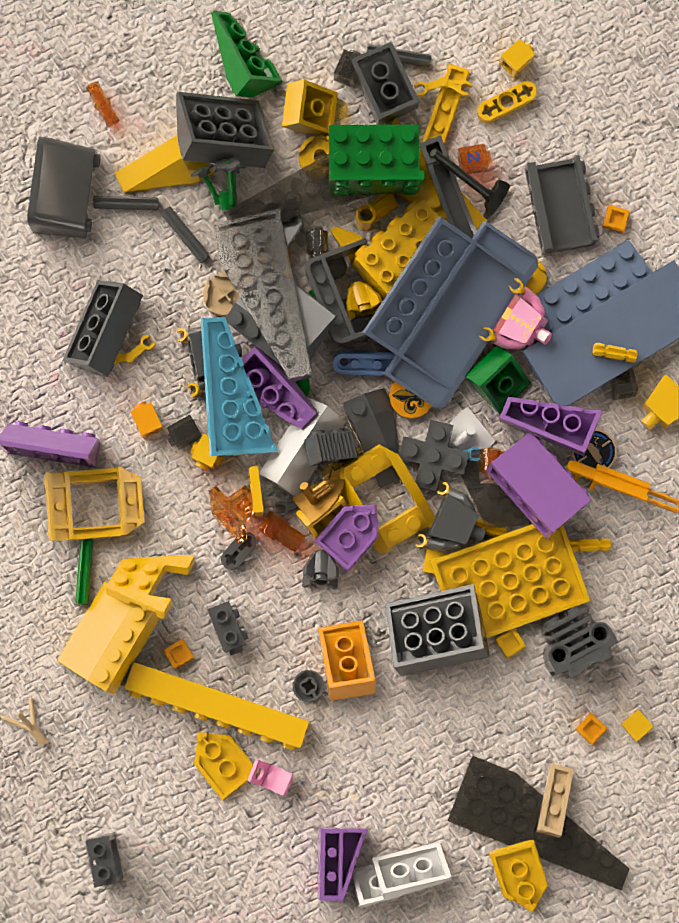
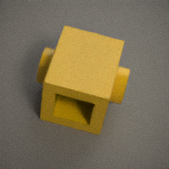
M204 433L199 442L195 441L190 451L193 454L192 460L196 462L195 466L205 471L208 468L214 470L215 466H220L224 455L210 456L209 438Z

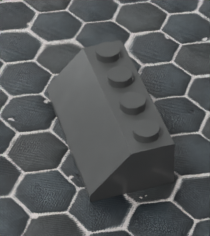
M97 280L62 361L92 374L108 377L114 367L116 357L122 349L126 334L131 328L135 313L140 307L143 295L124 283Z

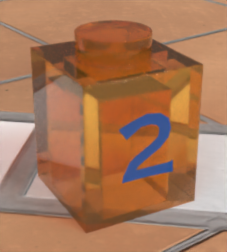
M485 144L458 148L457 158L459 167L468 174L485 172L489 164L492 163L490 150L486 151Z

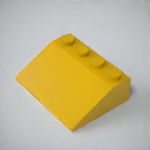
M104 582L57 661L104 691L115 695L160 618L151 610L143 611L141 606L133 602L129 605L107 595L106 586L108 583Z

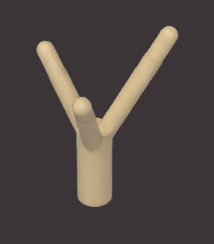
M29 698L31 723L21 712H18L17 716L23 723L4 715L1 716L2 720L29 731L41 747L48 742V739L37 727L33 698Z

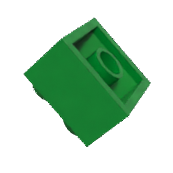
M497 345L465 376L475 391L499 414L502 413L508 397L517 398L532 384L513 355Z

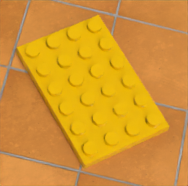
M533 524L430 560L440 591L471 584L475 585L487 638L590 601L564 525L546 539Z

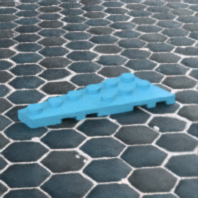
M201 318L210 456L278 452L271 438L269 427L263 418L262 409L251 381L246 375L243 361L235 347V341L226 318Z

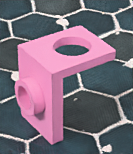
M256 759L247 781L286 796L294 774ZM261 767V773L259 777L256 778V772Z

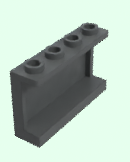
M575 155L573 159L536 165V162L526 164L525 175L542 255L594 246L597 238H599L598 226L594 225L592 218L595 216L594 205L589 203L588 195L591 194L590 185L584 179L586 166L584 160L581 161L580 155Z

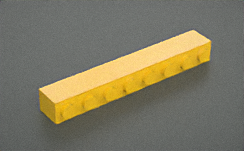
M133 662L124 688L130 690L128 695L139 699H142L143 695L151 697V703L160 706L168 703L173 705L172 710L184 714L186 710L195 712L194 717L207 721L208 717L217 720L216 725L228 729L230 725L239 727L238 732L251 736L252 732L260 734V740L272 744L274 740L283 742L281 747L295 751L296 747L301 748L309 724L307 720Z

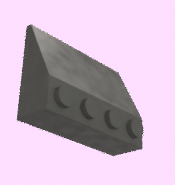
M177 91V136L182 160L215 163L222 158L234 157L240 161V166L266 167L274 152V146L258 100Z
M268 264L234 303L226 317V321L288 372L299 373L304 372L336 320L337 315L274 266Z
M474 584L385 603L393 666L400 676L490 658L487 635Z

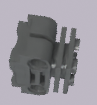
M578 605L564 612V618L559 619L557 616L543 623L545 628L540 630L541 633L544 634L550 631L552 634L545 638L546 642L554 639L556 643L546 648L543 653L544 663L551 676L559 675L563 672L566 679L573 678L583 673L591 664L603 662L613 657L609 648L619 643L615 634L605 622H597L586 626L585 623L593 619L591 615L584 618L581 617V614L588 611L587 607L580 609ZM595 629L601 632L600 640L594 637ZM554 650L561 653V660L559 662L553 659Z

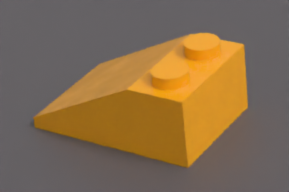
M363 620L319 627L318 634L330 701L375 694V676Z

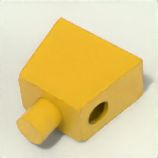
M666 374L660 379L642 406L648 413L640 421L646 429L651 431L657 423L666 428L679 419V386Z

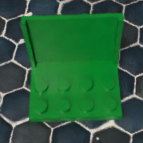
M329 125V194L403 193V195H415L420 192L424 182V170H419V125Z

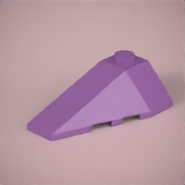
M257 346L242 359L246 375L251 381L260 406L274 411L279 417L300 429L317 414V411L289 372Z

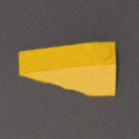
M175 136L114 174L125 194L147 191L153 188H169L174 185L195 184L204 178H199L198 176L191 177V174L210 163L182 160L178 146V136ZM212 168L210 169L211 173L208 175V177L214 175Z

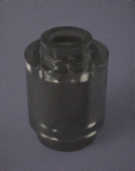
M311 227L310 231L306 232V254L309 255V260L329 252L328 231L323 230V227Z

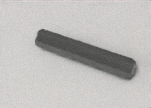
M369 44L366 52L380 46ZM395 49L401 63L422 67L430 66V54Z
M95 195L93 197V206L95 209L158 210L159 199L157 197Z
M171 207L164 209L161 213L163 218L200 263L207 261L210 257L209 253Z

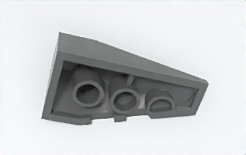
M384 388L364 393L343 403V408L364 453L380 444L398 454L394 409ZM392 465L375 475L380 489L400 480Z

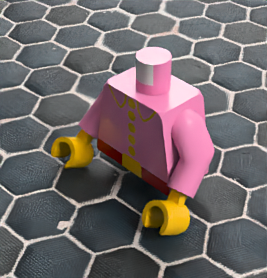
M515 278L520 284L519 288L513 289L509 285V289L513 293H520V295L515 294L494 330L487 327L482 328L489 332L488 338L479 336V338L483 341L492 340L493 344L507 350L523 349L525 346L530 347L534 345L536 340L546 345L550 341L552 333L544 329L548 320L544 317L545 309L542 302L530 289L523 287L520 279Z

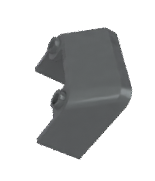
M366 238L308 260L305 266V273L315 299L337 315L336 320L328 331L331 339L337 344H347L370 338L363 333L369 321L364 318L349 320L334 280L343 277L346 273L347 264L344 257L355 254L358 249L366 245Z

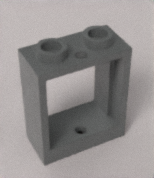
M115 832L93 836L85 840L94 888L121 881L124 877Z

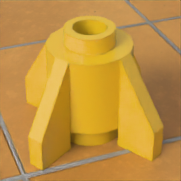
M362 281L352 283L347 290L346 312L350 321L369 314L374 315L382 303L380 295Z

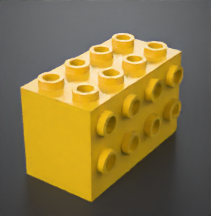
M424 199L419 203L416 200L405 209L403 217L396 216L389 223V226L386 228L387 231L383 232L380 230L372 238L371 245L368 247L363 245L355 252L352 267L380 295L382 301L438 218V215Z

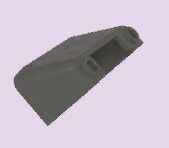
M48 137L38 138L27 214L28 225L33 233L86 239L87 232H91L92 219H88L87 214L92 171H95V168L100 166L101 155L98 154L96 149Z

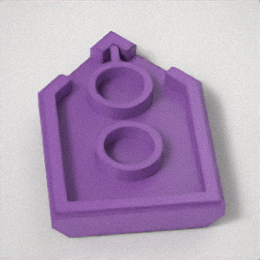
M377 505L344 506L315 540L322 549L348 572L379 537Z

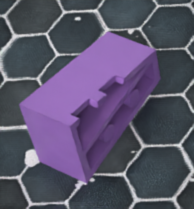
M319 827L317 898L319 901H343L368 830L367 828Z

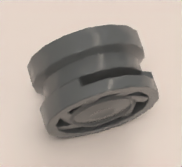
M313 670L299 672L293 681L295 696L304 702L318 700L324 692L322 676Z

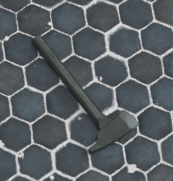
M433 149L430 153L432 158L482 195L485 200V213L483 216L488 220L503 202L509 191L510 184L498 179L492 190L487 189L440 151Z

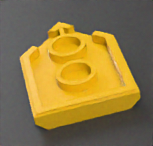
M198 732L194 765L221 800L224 801L247 782L254 764L231 735Z
M528 840L490 852L489 855L503 897L534 912L541 896L548 887V881L534 840Z

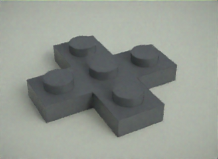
M430 420L426 441L403 436L399 456L403 460L420 464L415 481L418 487L437 491L443 470L465 475L470 452L449 447L454 425Z

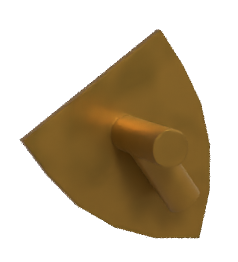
M323 480L311 486L307 482H303L300 485L302 491L294 496L292 500L308 520L314 524L330 511L342 493L345 480Z

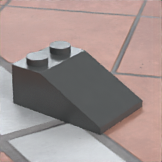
M392 41L351 59L367 105L377 125L395 119V117L397 118L418 108L420 101Z

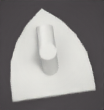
M466 407L450 422L451 425H454L449 443L450 448L469 450L472 447H479L481 451L474 450L471 452V456H474L496 442L469 407Z

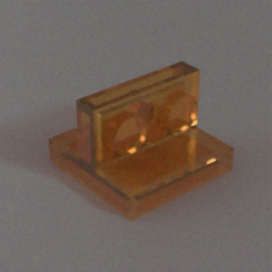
M244 485L227 498L217 486H214L209 490L211 513L241 544L247 539L245 522L253 514L252 492Z

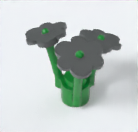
M222 158L214 164L201 167L192 173L191 177L198 176L199 178H204L214 198L215 205L220 204L221 210H231L238 207L236 173H240V169H246V167L240 166V161L237 158ZM214 166L226 172L228 189L221 190L219 196L208 177L211 173L210 169Z

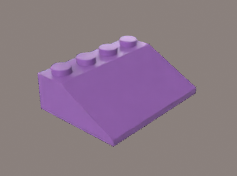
M15 421V425L7 424L0 434V448L7 454L96 468L101 441L95 438V434L82 432V436L75 435L72 430L60 429L59 432L50 431L51 427L37 425V428L28 427V423Z

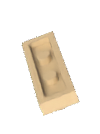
M553 763L549 766L537 832L558 838L562 836L574 769Z

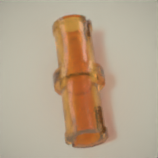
M95 81L89 84L86 89L95 103L96 111H99L106 126L111 127L117 124L119 118L111 106L110 98L106 97L99 82Z

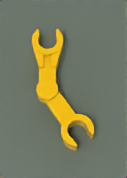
M440 77L438 80L428 83L419 81L414 85V88L420 86L425 88L424 92L417 93L419 98L425 97L429 91L438 88H449L462 97H468L469 93L463 92L461 88L463 86L472 88V84L468 81H452L446 77Z
M143 336L140 344L126 354H118L114 365L120 362H134L144 351L153 350L156 343L153 342L150 346H145L144 343L150 336Z

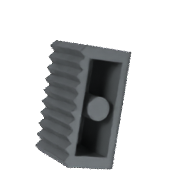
M338 428L326 434L324 430L312 432L311 436L304 440L309 466L344 463L358 458L352 431L344 432V428Z

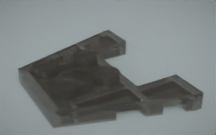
M477 461L468 462L465 475H460L486 529L532 524L496 482L480 484Z

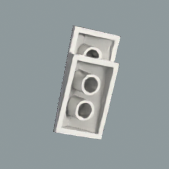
M309 397L307 399L317 411V414L302 429L291 423L276 446L278 452H272L259 472V475L293 497L302 491L300 485L303 482H308L319 466H309L304 440L310 437L314 431L324 430L325 434L331 433V430L343 428L346 423L344 419L328 406Z
M440 842L372 858L373 865L353 869L352 873L356 899L360 908L452 880Z

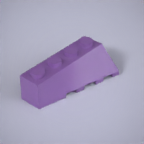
M508 397L500 415V422L526 433L531 431L533 435L584 456L602 410H590L581 407H569L554 403L549 404Z

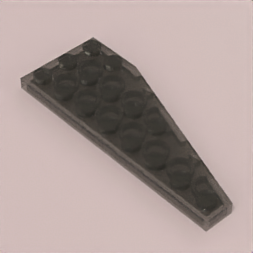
M280 209L214 224L221 266L290 382L313 377Z
M473 755L471 756L447 821L509 846L534 840L541 859L622 891L630 868L567 815H565L562 836L560 838L537 832L544 796L517 773Z

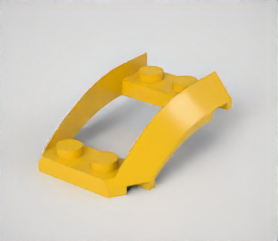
M380 444L340 467V479L345 480L342 494L350 506L363 505L353 488L391 465L415 503V506L378 527L379 537L373 543L378 554L391 552L390 549L427 526L431 528L435 518L432 509L399 454Z
M123 467L45 473L43 486L46 488L49 529L47 534L50 541L124 536L145 522L141 477L125 470ZM117 481L120 524L73 528L70 485Z

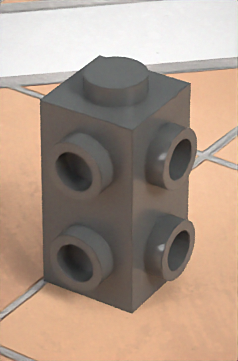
M227 601L207 609L224 653L229 652L230 655H234L244 651L242 647L246 645L245 640L249 639L245 627H239L237 618L240 617L236 604L231 606L230 602Z

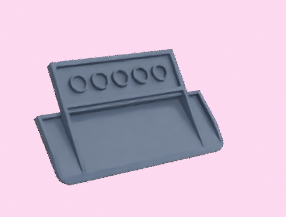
M438 216L363 331L364 334L396 354L383 374L435 408H442L447 405L488 343V341H483L479 338V336L484 338L489 336V332L482 328L487 327L494 330L515 294H520L513 293L509 289V285L513 289H518L520 284L515 280V278H518L523 283V287H525L537 269V257L488 222L483 221L473 238H470L448 221Z
M627 240L540 292L537 296L540 298L545 309L544 317L548 320L544 329L551 332L552 337L546 345L538 341L525 349L523 355L554 404L570 406L679 339V267L675 260L652 272L630 240ZM595 343L605 344V346L612 345L626 348V350H636L638 352L637 360L634 363L625 362V359L620 361L604 358V355L601 357L594 356L592 354L593 346Z

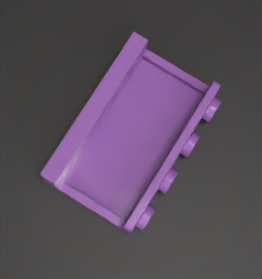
M531 431L494 460L486 469V472L546 539L591 501L588 492L573 480L572 474L558 463L557 457L553 453L548 452L543 446L541 439L533 435Z

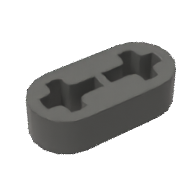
M250 532L239 534L221 556L222 565L228 570H235L240 567L257 545L255 536ZM244 537L247 539L248 537H251L252 539L250 542L252 546L250 548L248 546H245L243 550L240 551L239 548L242 545L241 538ZM236 551L239 552L235 558L237 563L235 565L232 563L227 565L228 560L226 556L228 554L232 556Z

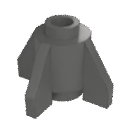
M317 550L310 555V558L303 567L302 587L326 585L331 589H338L337 578H339V568L334 558L325 550Z

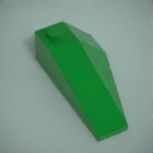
M213 10L211 16L227 81L233 93L238 97L252 98L280 85L283 81L274 64L269 59L265 60L259 54L260 48L256 43L252 44L245 37L246 31L231 13Z

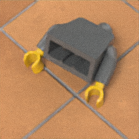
M201 326L190 328L188 331L179 328L177 333H184V337L177 339V341L187 344L195 382L198 381V383L188 384L187 388L195 386L196 392L190 396L197 397L201 395L202 391H205ZM235 344L239 357H242L241 345Z
M442 482L441 484L446 490L444 492L437 490V493L443 498L427 536L417 535V537L424 539L423 544H415V546L421 549L429 548L447 551L458 549L461 545H466L469 537L481 542L486 529L475 525L478 518L475 506L466 494L454 488L451 489L446 482Z

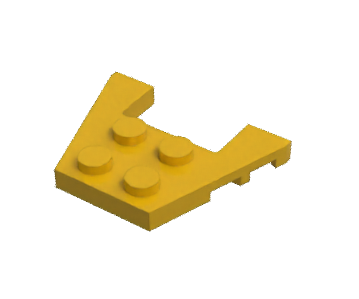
M194 555L122 559L106 586V593L129 605L133 602L141 606L143 611L151 610L157 614V617L165 619L172 606L171 598L152 595L165 572L189 575L195 563Z

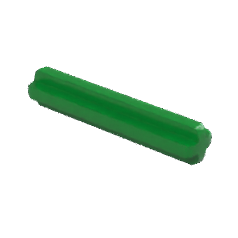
M93 539L80 540L75 599L76 604L87 605L89 600Z

